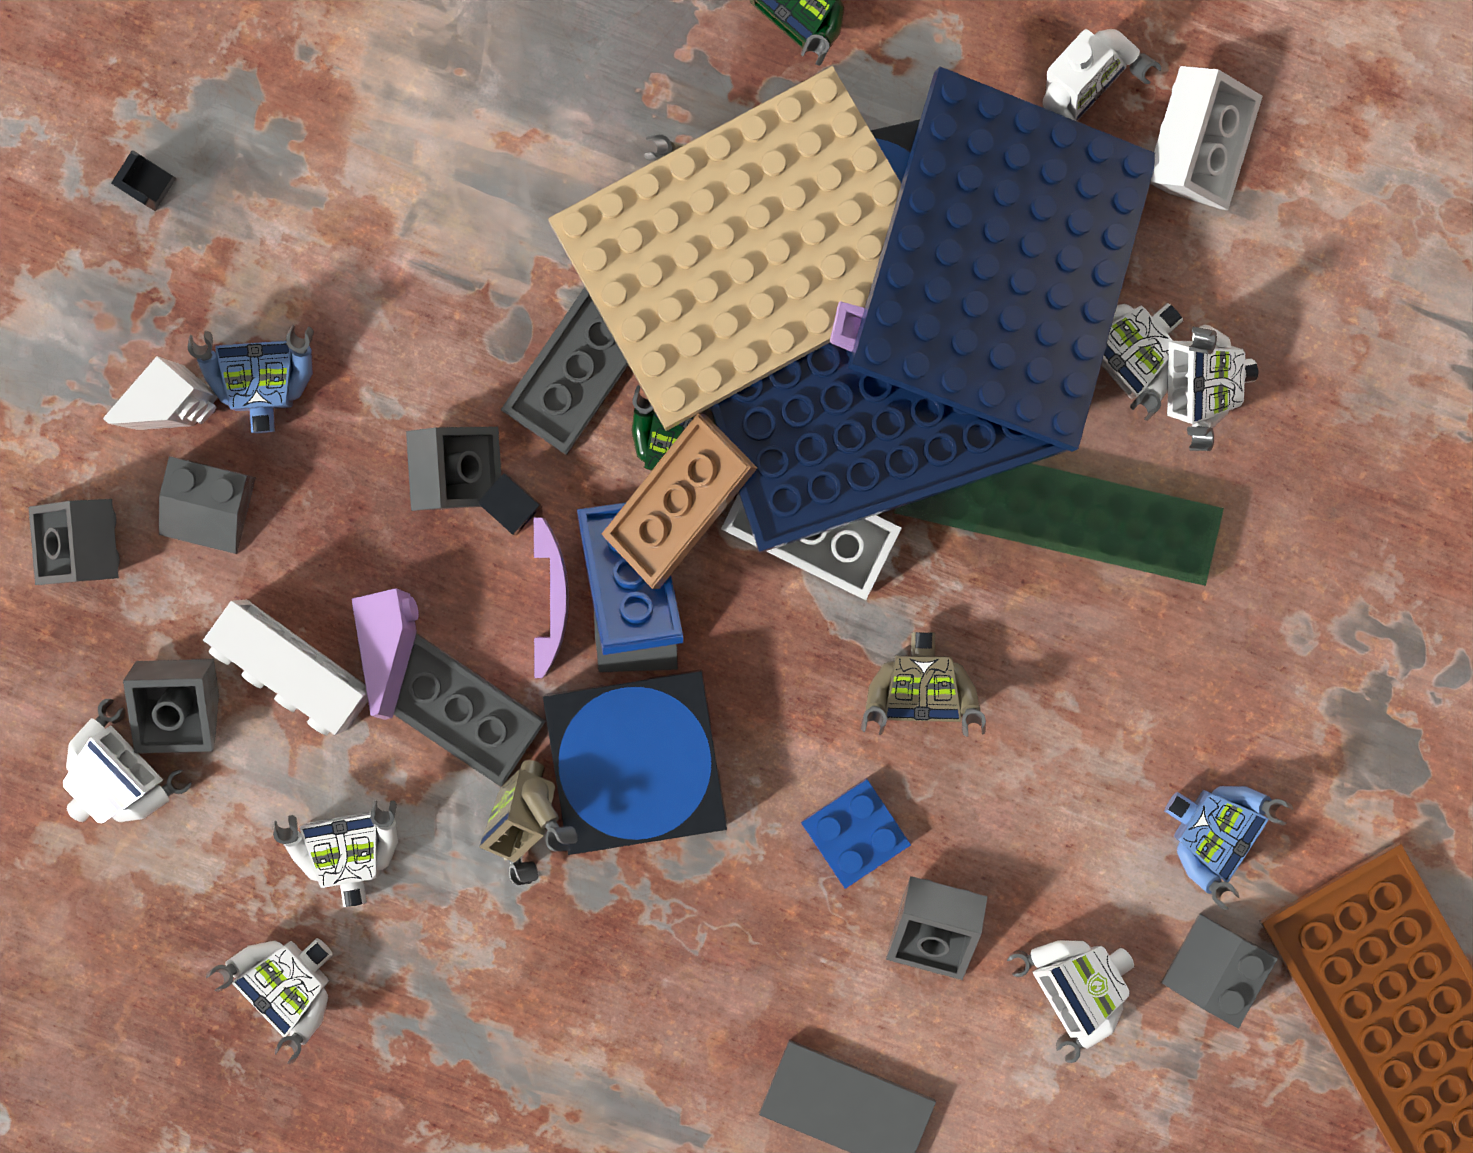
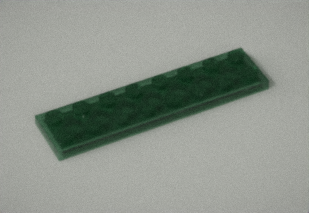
M1031 463L895 508L894 514L1206 586L1224 508Z

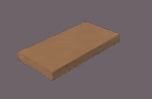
M697 413L603 531L602 535L652 589H660L756 471L757 467L706 414Z

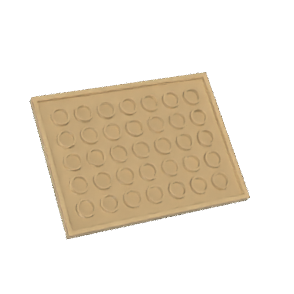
M831 66L549 217L548 220L665 431L697 415V413H701L828 344L840 301L865 308L901 182L834 67Z

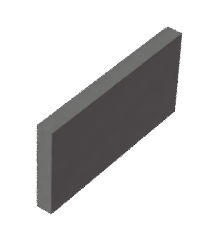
M585 287L501 408V411L566 455H568L629 366Z
M416 633L393 715L502 787L546 720Z
M789 1039L760 1108L759 1115L850 1153H915L936 1100Z

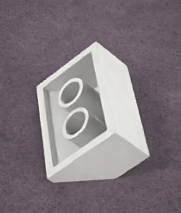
M1180 66L1154 151L1155 164L1150 184L1169 194L1228 210L1263 96L1218 69Z
M156 356L103 419L109 424L135 430L194 426L197 422L203 424L216 409L213 403L218 397L213 390L184 365Z

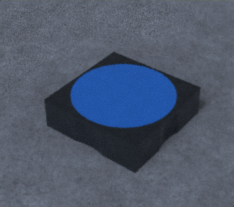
M702 669L650 677L641 681L610 686H594L543 696L563 826H572L577 833V842L569 844L570 850L568 855L727 830L726 812L719 770L716 763L711 719Z

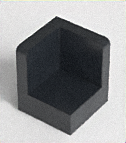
M132 150L111 184L156 211L176 180V177Z
M505 473L479 500V505L512 535H517L542 508V505Z

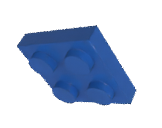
M867 778L801 821V824L845 889L911 846Z

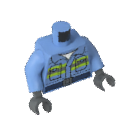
M292 325L286 336V341L215 346L216 352L212 351L213 335L211 332L205 331L204 340L206 345H197L193 341V336L190 335L187 347L190 355L197 358L205 381L221 403L229 405L230 409L235 411L250 410L251 433L275 432L273 409L292 407L293 400L301 397L313 374L312 354L309 345L313 338L314 330L311 327H307L304 339L296 336L294 332L295 325Z
M1219 786L1212 793L1203 790L1195 803L1179 792H1176L1167 803L1164 812L1181 822L1174 834V837L1179 841L1177 854L1188 877L1206 893L1211 894L1212 899L1220 908L1227 910L1229 908L1220 900L1221 895L1226 891H1231L1239 898L1238 891L1228 882L1268 820L1279 825L1287 824V822L1276 817V810L1280 806L1293 810V806L1281 799L1271 800L1269 796L1246 786Z

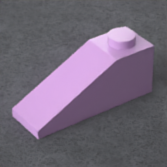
M397 588L352 599L370 715L384 720L393 718L417 633L415 621L418 620L417 604L409 593Z

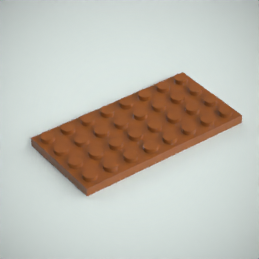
M1397 842L1260 920V923L1391 1152L1473 1153V968L1402 844Z

